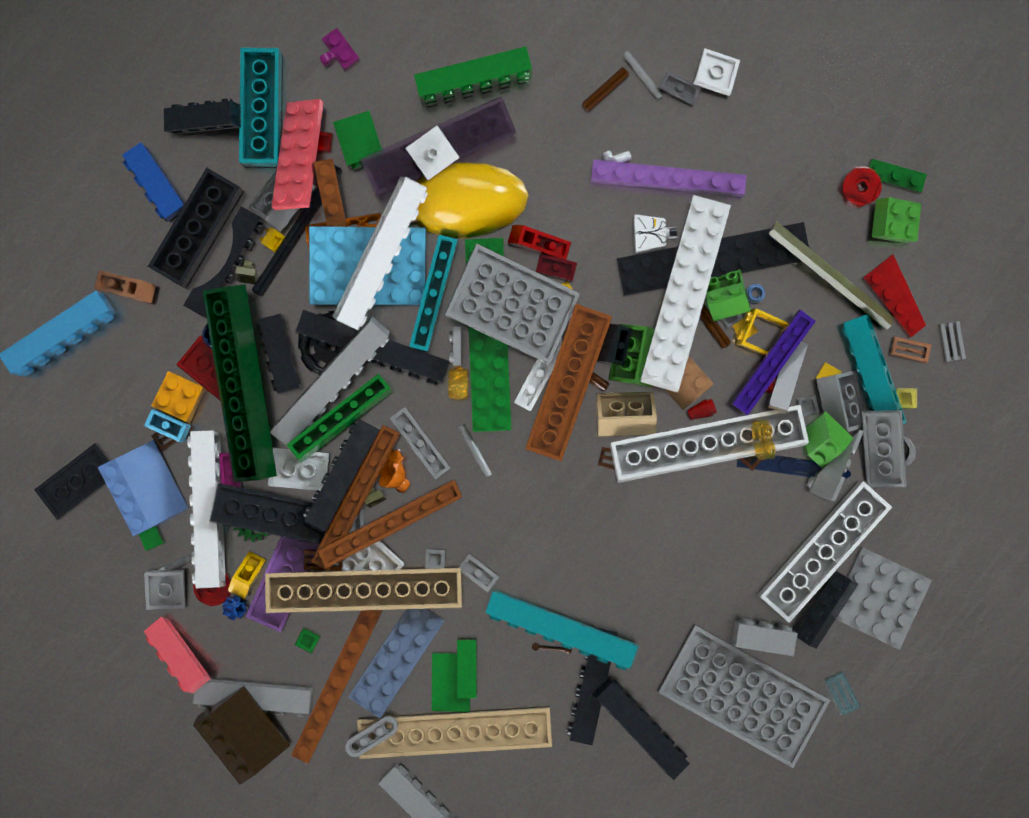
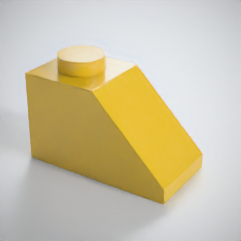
M249 551L233 575L228 591L245 599L252 589L266 559Z

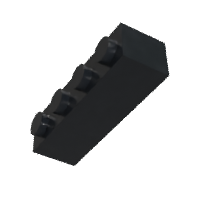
M229 98L221 99V102L208 100L204 101V104L190 102L188 106L173 104L171 108H164V131L174 135L241 127V105Z
M280 313L259 319L260 324H257L259 335H263L264 343H262V349L264 354L268 355L269 361L266 364L269 373L272 372L274 380H271L273 391H277V394H283L302 389L284 315Z
M835 571L796 631L797 638L808 646L817 649L858 584L844 574Z

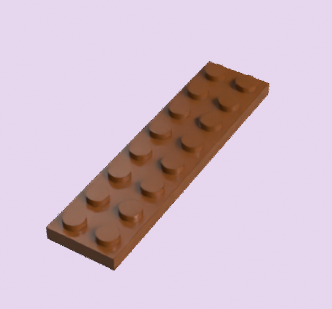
M579 304L575 305L525 449L562 462L612 319L611 315Z

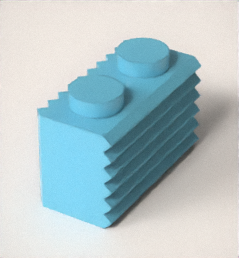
M156 409L150 411L144 424L145 427L178 442H184L191 427L190 424Z

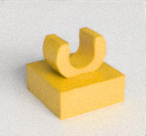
M272 227L270 229L266 228L265 231L267 233L264 238L260 236V243L276 252L285 236Z

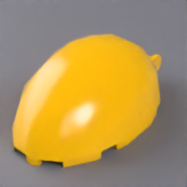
M459 162L450 164L429 180L424 175L416 180V183L427 188L425 192L428 194L423 204L420 203L417 208L419 213L415 221L411 220L410 223L416 222L419 227L426 228V231L432 234L466 239L491 234L506 225H510L525 210L528 193L523 181L506 169L485 163Z

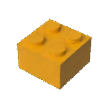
M168 371L151 406L190 424L206 389Z

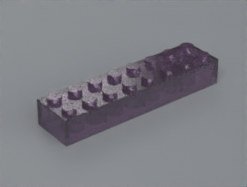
M497 97L436 124L459 158L517 133L502 97ZM436 125L359 158L375 195L396 187L400 177H407L412 180L423 175L405 148Z

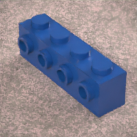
M140 142L122 154L125 159L123 164L128 171L132 170L136 175L134 180L139 187H144L146 190L144 195L148 201L155 203L157 206L155 211L161 219L164 217L168 221L177 216L183 208L184 202L146 146Z

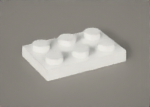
M273 448L277 476L268 479V486L321 490L324 485L321 483L322 479L328 473L330 453L315 452L300 463L290 449Z

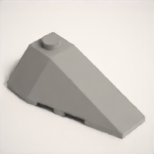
M856 430L852 435L854 439L844 452L821 468L814 477H810L807 483V487H809L807 492L827 501L836 500L845 480L842 474L849 469L851 465L849 457L850 455L853 456L856 452L864 431Z

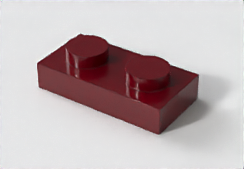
M540 253L536 272L573 282L577 262Z

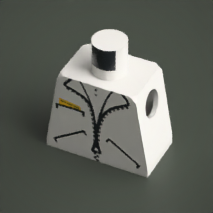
M634 215L635 253L665 248L666 239L677 238V227H666V220L664 218Z

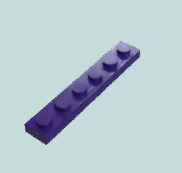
M800 309L796 312L731 403L744 414L749 415L816 322L813 318Z

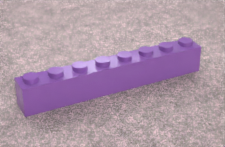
M593 160L591 182L743 197L747 175Z

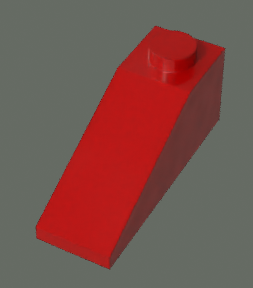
M512 225L508 244L567 260L571 246L570 241L524 225Z

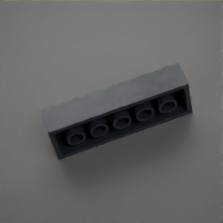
M206 167L147 267L179 286L186 288L243 189Z

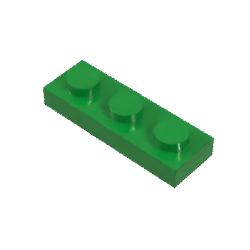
M875 159L870 160L869 168L877 172L881 183L922 193L927 174Z

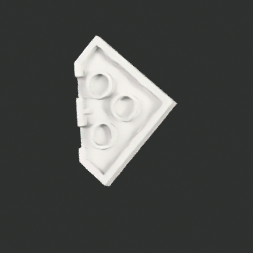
M378 541L343 559L342 571L401 569L404 566V562L381 541Z

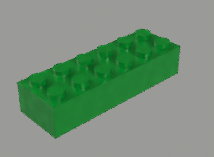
M527 46L414 74L421 105L431 106L439 100L451 101L455 99V96L462 95L467 97L479 90L487 92L492 90V87L498 85L499 87H507L511 85L510 82H526L532 77V66Z

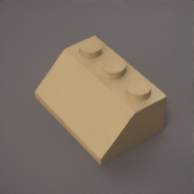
M654 392L596 393L598 436L656 434L657 416Z

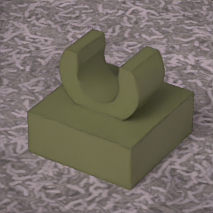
M245 260L243 267L237 266L235 274L238 282L250 284L257 282L256 269H253L252 261Z
M373 486L365 504L371 508L385 501L384 493L381 490L376 491Z

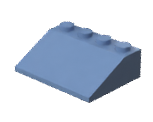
M154 440L98 467L133 536L188 509Z

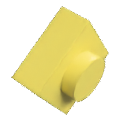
M917 388L896 389L902 408H917Z

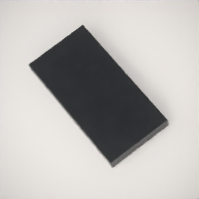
M94 443L35 488L34 491L54 517L59 520L106 484L98 467L110 460L98 444Z

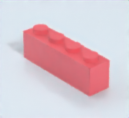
M161 616L144 630L147 636L146 641L158 651L156 655L161 661L166 662L168 672L178 679L179 682L177 684L183 692L194 693L211 679L169 619Z

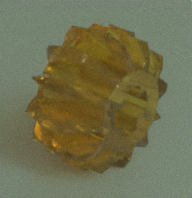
M455 367L449 370L448 396L451 399L461 400L466 399L468 396V371L465 368Z

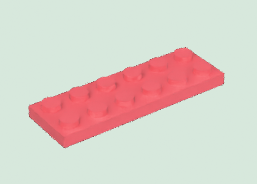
M321 99L286 103L272 208L274 210L310 207L315 170L314 162L316 161L324 104Z

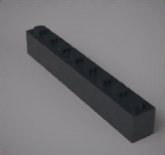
M303 310L295 333L299 334L298 338L306 341L313 339L317 341V345L326 348L330 345L335 347V351L340 352L360 329L356 330L346 324ZM389 340L383 348L379 346L375 350L377 354L371 363L380 367L383 364L390 366V370L401 373L402 370L407 372L411 378L419 379L421 377L427 379L426 383L437 386V383L441 384L443 382L450 361Z

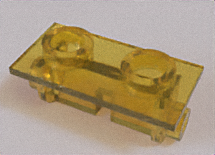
M769 420L752 422L753 440L760 439V443L754 444L758 461L775 458L776 448L772 442V426Z

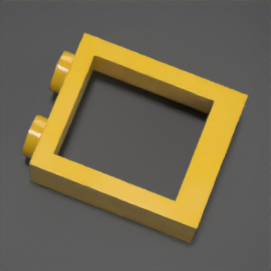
M755 308L745 314V323L743 328L737 333L736 339L738 340L736 344L765 357L768 351L746 342L755 318L759 317L781 327V333L788 325V322Z

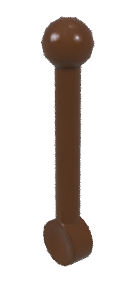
M538 643L532 645L534 651L542 649L562 651L566 654L572 652V649L541 646Z

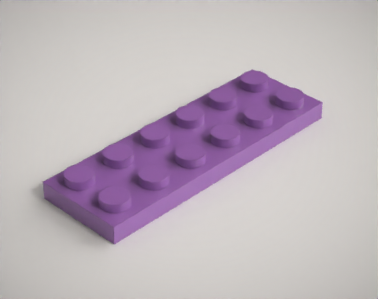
M280 537L265 574L308 572V570H304L303 551L305 549L317 550L320 544ZM264 574L246 618L282 632L290 612L266 613Z

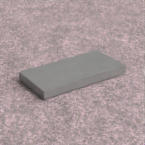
M902 410L863 411L862 424L867 485L870 488L906 487Z

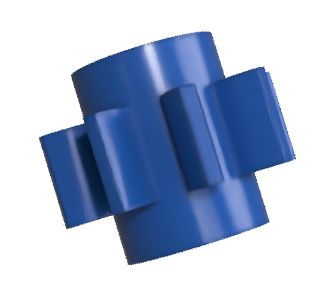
M235 595L233 599L227 597V600L222 605L224 611L222 614L228 616V619L233 621L236 617L241 619L246 611V606L244 605L246 602L241 600V597Z

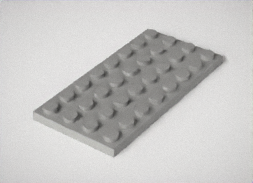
M696 625L692 628L658 690L659 694L792 768L797 763L831 701Z

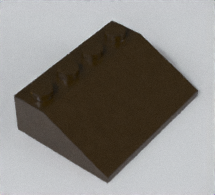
M242 686L199 714L193 724L239 785L255 776L290 746L245 686Z

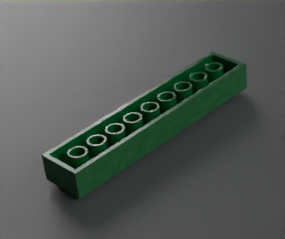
M246 284L204 290L202 292L234 482L255 481L277 476Z

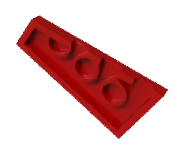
M894 254L862 278L889 313L894 316V319L909 338L926 326Z

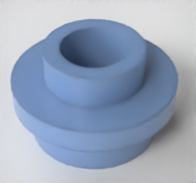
M752 284L746 290L748 300L752 303H759L765 297V290L759 284ZM753 290L758 292V297L752 296Z

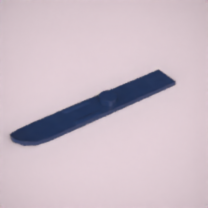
M767 454L755 468V470L803 477H814L821 469L813 460ZM756 455L750 461V464L753 465L760 455ZM737 459L736 467L748 468ZM848 469L842 474V477L845 479L851 476V472Z

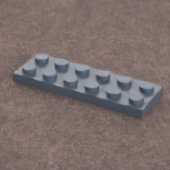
M406 609L348 698L378 718H381L435 637L444 620L427 609Z

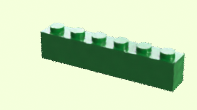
M378 373L290 441L287 447L297 460L302 463L391 394V388Z

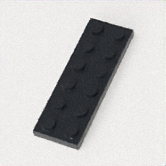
M217 483L209 522L320 544L325 536L324 533L304 523L305 518L303 515L308 506L312 507L313 503Z

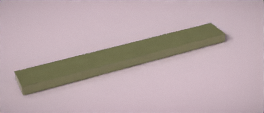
M777 221L772 225L769 232L770 236L882 327L888 329L892 326L894 316Z

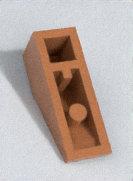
M100 270L98 271L94 286L96 290L147 303H152L156 285L142 280Z

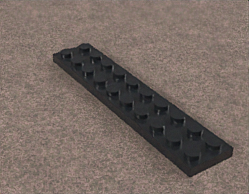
M804 222L783 226L809 247ZM770 228L722 238L711 277L718 278L737 270H741V273H747L802 261L769 235ZM679 246L617 258L623 296L667 288Z

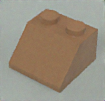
M688 356L678 392L668 389L664 390L684 410L714 383Z

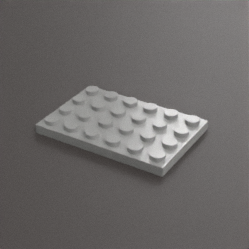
M476 244L444 315L550 364L580 293Z

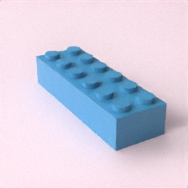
M94 291L1 352L0 358L10 374L28 376L34 372L33 368L36 366H43L50 361L49 358L53 355H60L65 352V347L71 343L75 345L80 342L83 335L87 333L92 334L98 330L97 326L103 322L106 324L112 321L117 311L106 294Z

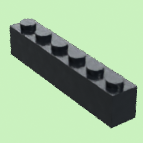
M360 419L357 423L353 422L348 432L351 435L348 440H343L339 448L342 450L339 457L335 456L330 465L333 467L330 474L326 473L321 482L324 484L321 490H316L312 498L314 501L312 507L308 506L303 515L306 525L326 534L380 429Z
M594 625V628L617 636V630ZM592 654L590 656L584 655L583 659H586V664L580 670L579 678H582L581 686L577 685L575 697H578L577 704L572 706L571 716H574L572 724H568L566 734L570 735V741L591 746L593 745L601 704L592 694L607 680L611 661H608V663L597 660L598 656Z
M607 679L592 696L671 779L675 780L690 764L686 760L688 756L680 748L677 750L673 746L675 742L668 735L664 737L660 732L662 728L655 721L653 723L650 722L648 719L650 715L642 707L638 709L635 706L637 701L630 694L626 696L622 692L624 688L617 680L613 682Z

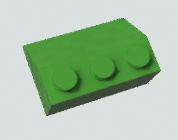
M619 324L631 328L632 331L624 366L611 364L608 380L652 387V385L640 381L655 329L646 326Z

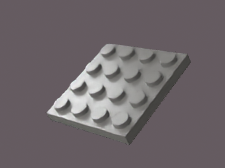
M861 547L847 576L856 582L858 586L836 620L900 650L932 580Z

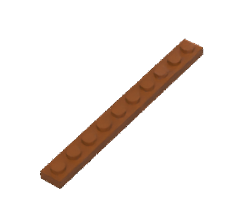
M361 610L291 754L292 757L307 764L310 762L383 610Z

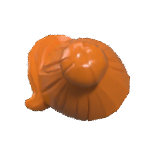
M393 450L380 472L379 485L383 488H395L398 493H404L409 488L410 482L405 479V470L402 464L404 457L401 456L399 450Z

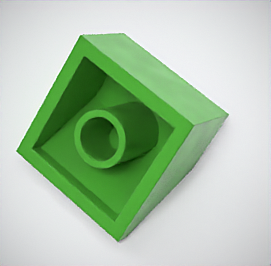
M826 411L806 427L809 443L806 445L807 453L821 468L844 452L854 439Z

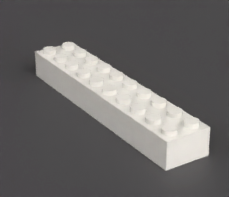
M693 195L640 382L678 392L731 205Z
M801 405L789 407L787 413L772 410L611 442L610 449L617 482L620 483L805 446L809 443Z

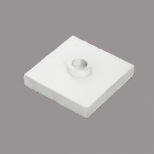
M704 48L693 84L730 96L740 60Z
M437 125L405 148L427 180L459 158Z

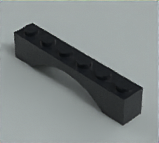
M242 206L240 207L232 221L233 243L225 265L211 280L199 287L193 288L183 306L207 318L202 291L225 287L227 282L230 283L235 276L234 270L237 266H241L245 259L244 253L246 250L251 249L254 244L253 238L255 234H259L264 226L262 223L264 220L260 216Z

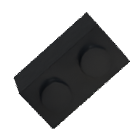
M610 324L597 361L624 366L632 329L622 325Z

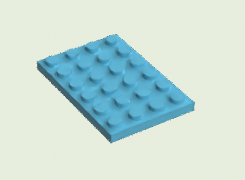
M309 226L310 305L339 304L376 227ZM408 227L410 228L409 234L406 239L402 238L399 244L402 246L397 257H393L391 261L393 266L389 274L385 273L382 279L384 281L383 287L380 292L376 291L374 299H376L374 305H420L425 288L426 228Z

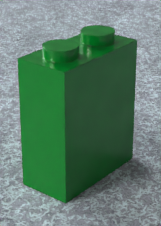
M370 111L333 122L348 169L357 170L362 168L365 163L375 164L381 162V158L385 157Z

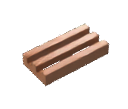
M893 337L889 356L928 363L932 344ZM897 342L924 347L926 351L899 346ZM897 349L920 355H925V357L920 358L916 356L895 352V350Z

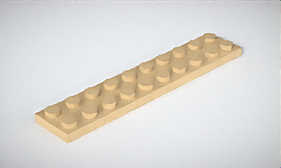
M550 707L394 717L398 722L396 733L360 755L359 759L552 747ZM381 718L358 719V733ZM390 722L385 723V727L391 728L392 724ZM369 733L371 739L376 737L375 733Z

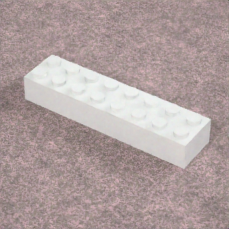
M400 177L333 314L336 320L358 330L359 326L363 327L367 319L365 314L368 309H372L375 303L374 295L376 291L380 292L384 284L382 279L385 273L389 274L393 266L391 261L394 256H398L402 246L399 244L402 238L406 239L410 231L408 226L411 220L415 221L419 213L417 208L420 203L423 204L427 197L426 187L407 177Z
M214 430L192 431L187 439L188 448H191V456H188V465L192 467V475H189V486L192 487V494H190L189 500L190 506H193L190 523L191 526L194 525V533L191 534V544L194 545L192 564L195 565L192 582L196 584V588L226 586L224 525L209 522L217 483H221L219 460L221 436L220 432Z
M858 481L757 596L785 621L790 623L890 511L892 506L864 481Z

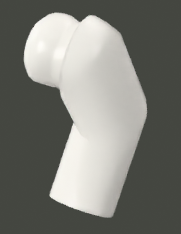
M606 151L602 153V158L604 159L603 161L624 163L631 160V154L629 151L612 156L611 151Z

